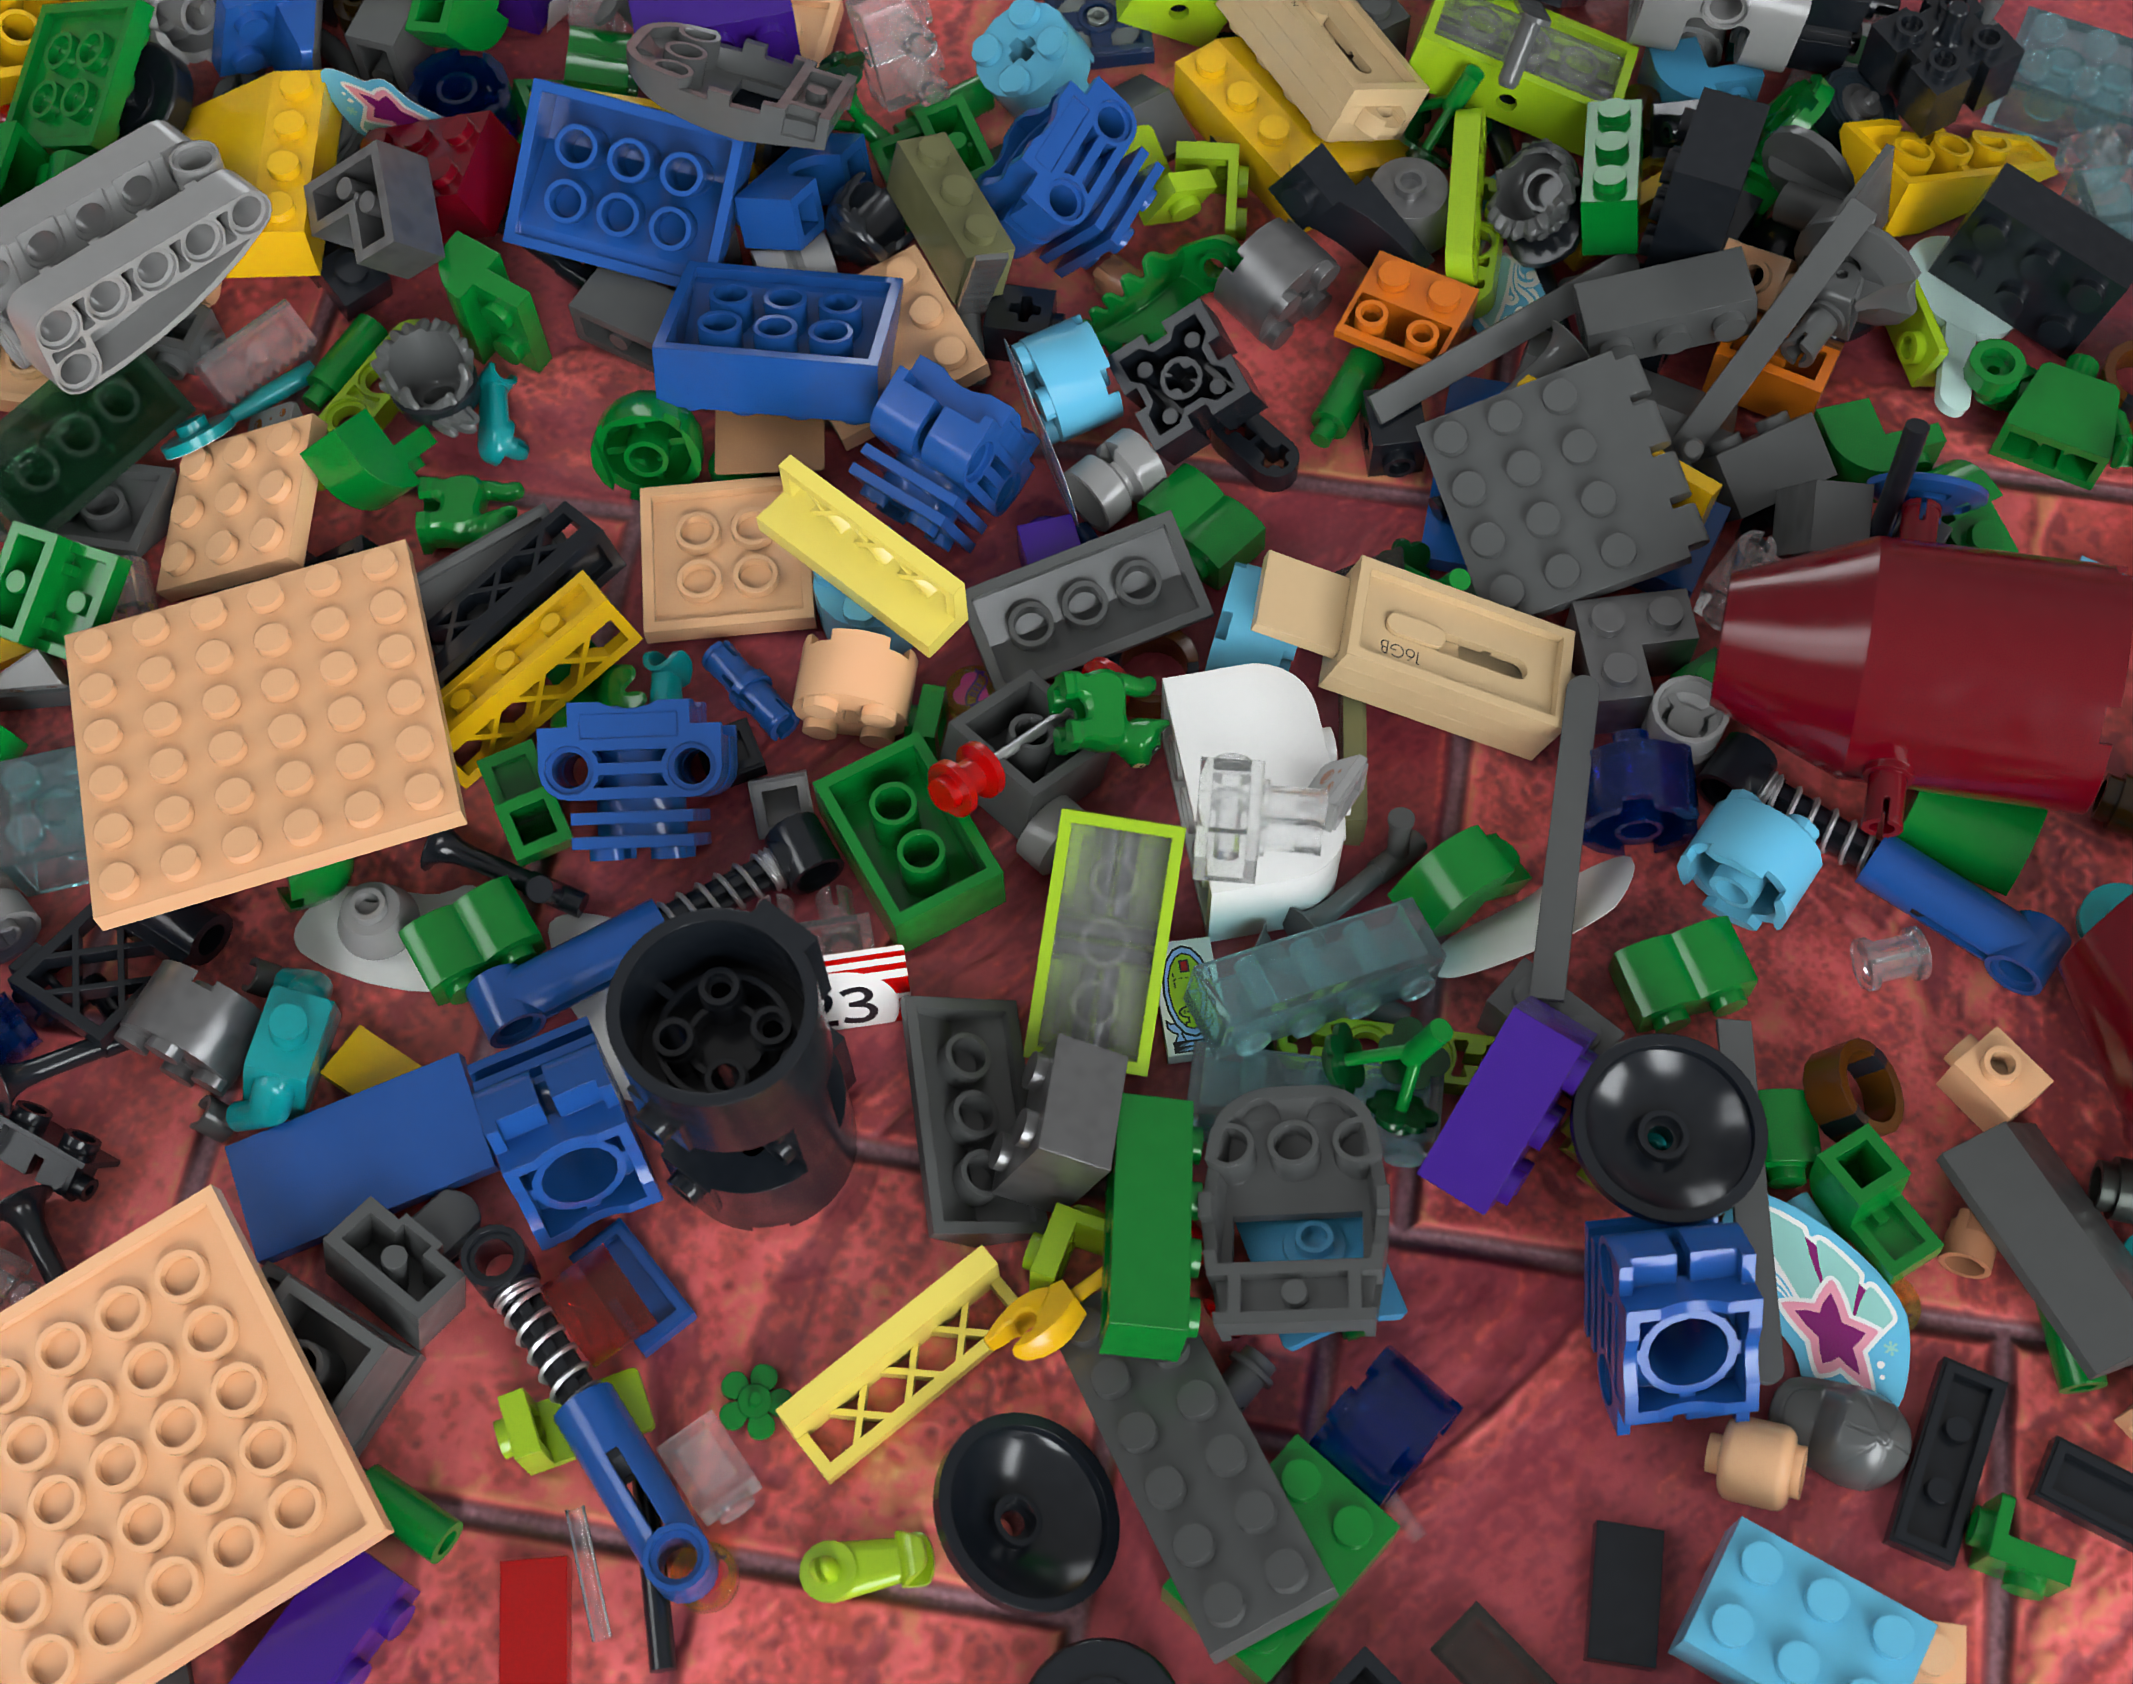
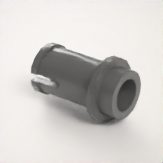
M1247 1344L1240 1353L1237 1351L1231 1352L1229 1359L1232 1363L1222 1374L1242 1413L1262 1387L1265 1389L1272 1387L1274 1383L1270 1377L1277 1370L1268 1358Z

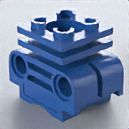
M1099 76L1092 80L1085 93L1070 80L1055 91L1047 105L1028 109L1015 118L1003 138V146L997 161L991 168L981 173L975 181L1016 248L1013 259L1025 257L1046 244L1039 256L1045 264L1064 254L1054 270L1061 278L1080 267L1088 270L1103 254L1109 251L1112 254H1116L1129 242L1134 234V229L1130 225L1139 210L1144 212L1155 199L1157 190L1154 188V185L1165 169L1156 161L1139 171L1149 155L1142 146L1123 158L1137 131L1136 117L1128 103Z
M920 354L911 370L901 365L898 367L880 396L870 419L872 433L896 456L892 458L866 442L860 452L884 474L883 477L877 476L853 462L848 472L863 484L859 494L873 504L877 503L875 508L901 525H904L906 522L914 525L925 532L923 536L925 539L947 552L951 550L953 545H956L971 554L976 544L954 522L958 520L982 535L988 525L966 504L967 501L995 517L1004 514L1015 501L1035 469V466L1029 459L1041 440L1026 427L1022 428L1021 416L1013 407L990 394L977 393L962 387L951 378L944 367Z
M689 698L657 699L647 705L634 708L608 706L601 702L566 703L567 727L536 728L538 774L545 790L560 800L597 801V812L570 813L571 826L598 825V836L571 838L572 850H590V861H617L637 858V848L651 847V859H674L696 856V845L712 843L711 832L688 833L687 821L711 820L710 808L687 809V797L715 796L722 794L731 787L737 777L738 770L737 725L707 722V706L705 702H694L693 699ZM700 751L705 752L711 765L710 773L702 782H698L693 777L690 768L692 759ZM583 757L587 763L588 774L584 783L579 785L574 778L573 769L576 761Z
M587 1016L467 1065L475 1090L473 1099L485 1136L496 1155L502 1176L512 1195L517 1200L542 1251H546L557 1246L559 1243L573 1238L581 1230L600 1219L620 1213H631L664 1200L621 1090Z
M1635 1216L1585 1221L1584 1331L1586 1336L1590 1337V1345L1593 1352H1597V1372L1601 1396L1617 1436L1629 1435L1630 1426L1670 1422L1673 1421V1416L1684 1414L1686 1420L1732 1415L1737 1423L1749 1421L1750 1412L1759 1411L1760 1378L1758 1352L1763 1325L1764 1298L1755 1283L1756 1253L1738 1222L1718 1223V1217L1698 1224L1671 1226L1648 1222Z

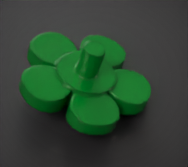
M767 1364L755 1366L751 1371L750 1385L747 1377L741 1372L734 1371L727 1374L722 1381L721 1392L727 1399L737 1402H729L720 1409L719 1419L724 1428L729 1431L739 1430L746 1420L749 1419L747 1432L750 1438L761 1441L773 1435L775 1422L770 1415L779 1417L775 1410L792 1397V1394L783 1388L770 1392L778 1380L776 1369Z

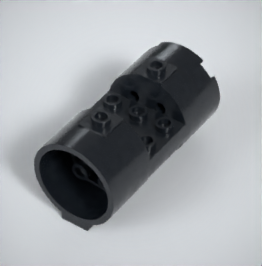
M765 898L752 912L733 908H705L677 915L652 928L630 948L618 965L608 990L605 1012L609 1041L630 1083L627 1091L638 1111L633 1119L640 1128L661 1144L664 1150L661 1153V1157L671 1175L666 1181L667 1184L681 1198L692 1206H697L714 1220L733 1228L753 1231V1228L774 1227L787 1223L793 1226L820 1212L836 1197L844 1186L853 1168L857 1153L856 1120L848 1090L856 1082V1077L845 1037L829 1026L822 1002L832 989L818 937Z

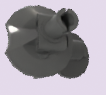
M1798 125L1780 126L1766 139L1761 155L1764 171L1773 188L1779 194L1773 209V222L1800 232L1794 248L1797 270L1852 196L1878 214L1804 313L1801 321L1780 346L1783 357L1793 365L1800 354L1804 353L1798 367L1806 368L1813 364L1817 354L1831 336L1848 341L1856 322L1873 326L1897 325L1914 315L1917 310L1915 296L1916 280L1920 276L1921 271L1909 251L1889 233L1882 230L1888 222L1894 146L1886 144L1855 185L1854 176L1846 160L1829 141L1813 130Z

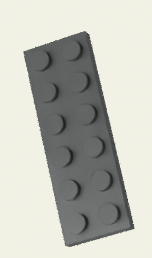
M1101 1291L1083 1300L1080 1304L1085 1309L1087 1316L1074 1336L1060 1350L1214 1664H1218L1339 1598L1334 1584L1199 1332L1196 1338L1187 1337L1178 1362L1100 1354Z

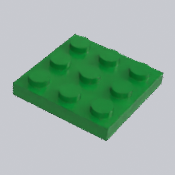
M93 0L43 4L5 122L17 120L49 155L55 151L67 149L91 156L116 142L120 132L119 121L126 98L131 94L135 85L134 73L141 50L146 46L150 37L149 25L155 7L143 0Z

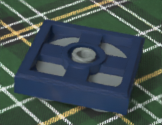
M1043 0L1044 3L1058 10L1087 43L1094 56V63L1090 62V70L1154 63L1152 33L1118 22L1116 0Z

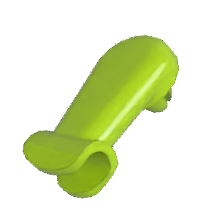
M896 1530L894 1532L895 1538L839 1542L824 1540L813 1545L804 1554L800 1563L799 1578L805 1592L811 1598L823 1603L841 1602L900 1583L902 1588L923 1587L930 1584L934 1577L935 1555L929 1538L923 1532H907L904 1530Z

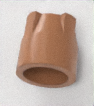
M1112 254L1101 266L1095 268L1092 274L1095 277L1094 282L1096 284L1094 290L1102 296L1107 292L1124 296L1125 294L1120 283L1121 277L1126 273L1144 277V273L1118 254Z
M1960 1208L1956 1218H1951L1949 1228L1945 1232L1943 1239L1945 1245L1939 1254L1938 1261L1942 1267L1956 1275L1971 1279H1985L1991 1275L1998 1248L1969 1208Z

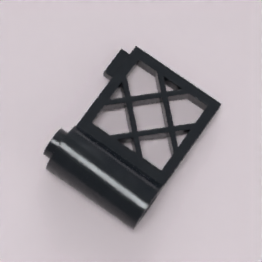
M204 901L114 928L117 930L116 945L83 949V937L97 925L93 919L92 904L90 903L44 946L34 942L12 962L8 968L13 975L7 980L12 990L102 1050H105L115 1040L114 1035L120 1028L121 1021L152 977L128 979V959L155 955L161 960H173L189 967L192 965H204L214 959L225 947L233 929V919L215 905ZM127 938L134 942L127 943ZM117 960L118 980L83 985V964ZM72 966L71 987L44 990L34 983L48 969ZM118 996V1009L100 1026L84 1016V1000ZM73 1002V1008L65 1003Z

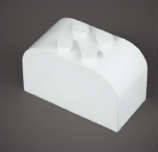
M1251 663L1162 678L1161 719L1169 720L1170 726L1162 732V743L1181 826H1186L1185 845L1206 937L1210 936V941L1214 942L1259 934L1266 922L1267 932L1284 929L1282 924L1290 907L1296 908L1299 911L1313 908L1334 892L1343 842L1346 840L1345 817L1336 830H1332L1329 833L1300 816L1294 810L1296 803L1325 764L1337 760V748L1333 730L1331 727L1322 728L1315 700L1307 686L1295 675L1277 666ZM1351 808L1345 816L1351 814Z

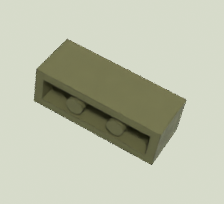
M946 132L897 141L886 189L954 305L958 303L975 255L1008 252V262L993 293V296L1002 295L1016 248Z

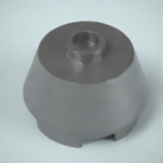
M1414 157L1397 158L1383 164L1372 176V182L1430 254L1442 248L1446 243L1450 188L1443 172L1431 162Z

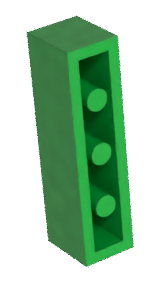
M1123 1093L1111 1171L1106 1175L1099 1335L1100 1354L1178 1362L1187 1337L1196 1338L1198 1335L1201 1300L1197 1297H1190V1278H1198L1202 1257L1201 1239L1191 1238L1192 1221L1199 1220L1198 1192H1203L1202 1182L1192 1181L1193 1165H1199L1201 1161L1204 1130L1203 1127L1193 1126L1194 1101Z

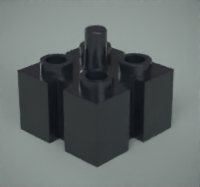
M1812 0L1807 20L1785 68L1827 75L1841 68L1847 55L1855 56L1858 51L1862 37L1863 20H1871L1874 15L1887 17L1899 11L1901 0Z
M1923 0L1919 12L1910 11L1905 7L1871 24L1857 69L1882 96L1892 91L1896 93L1899 101L1895 111L1921 139L1955 122L1963 104H1966L1972 112H1975L2008 95L2025 50L1999 23L1992 25L1983 24L1980 21L1985 8L1977 0Z
M1200 298L1162 321L1161 323L1168 334L1154 343H1151L1142 334L1107 357L1110 369L1124 395L1142 409L1135 413L1154 450L1174 466L1211 444L1212 442L1206 431L1219 422L1231 431L1268 408L1248 370L1233 356L1238 352L1218 316Z

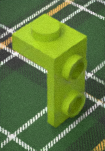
M1150 125L1137 126L1134 140L1123 158L1142 146L1149 155L1139 171L1156 161L1165 168L1154 185V188L1157 190L1155 199L1144 212L1140 210L1138 212L1144 226L1181 222L1195 216L1202 209L1201 204L1217 188L1210 169L1172 173L1153 128Z
M1176 141L1175 172L1209 168L1217 185L1212 194H1226L1224 234L1236 240H1245L1247 208L1237 207V198H1247L1249 166L1239 165L1240 143Z
M1056 1203L1045 1233L1034 1232L1025 1251L1022 1268L1030 1271L1029 1291L1047 1287L1051 1283L1062 1280L1074 1247L1103 1256L1105 1214L1087 1205L1069 1207Z
M632 1367L599 1379L602 1380L601 1383H612L642 1434L655 1429L656 1424L644 1384L636 1368ZM523 1387L497 1397L503 1418L495 1420L493 1425L500 1450L505 1459L514 1457L515 1461L531 1476L577 1459L554 1422V1415L561 1407L560 1404L551 1402L549 1398L536 1403Z

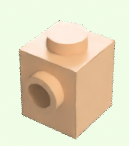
M1996 1026L1980 1041L1971 1033L1961 1040L1943 1058L1950 1068L1936 1085L1985 1132L2004 1121L2012 1122L2054 1080Z

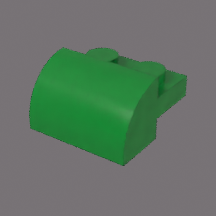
M963 93L914 111L916 126L869 144L872 158L885 186L888 184L896 143L900 140L946 132L975 181L981 173L991 168L995 163ZM906 223L905 230L906 233H909L911 230Z
M456 231L444 246L445 258L439 261V275L461 333L467 339L468 347L474 352V358L485 365L493 354L497 352L504 360L513 365L522 363L540 373L551 361L552 356L531 293L510 282L500 253Z
M13 520L0 553V638L31 649H38L66 660L64 635L110 623L133 561L72 541L59 534Z
M1915 791L1903 815V832L1896 837L1963 878L2007 896L2034 847L2048 810Z

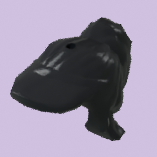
M862 171L855 174L834 194L828 205L824 223L826 237L834 260L845 263L851 262L861 268L867 265L874 266L880 262L882 263L893 255L905 250L915 239L911 231L905 235L906 223L903 221V216L888 193L887 186L880 188L870 181H860L866 175Z

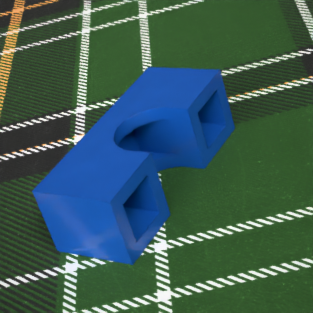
M830 133L825 150L791 147L734 197L736 205L735 218L741 227L745 248L802 251L825 229L822 206L829 205L834 194L861 171L865 172L866 175L860 181H870L873 183L864 134Z

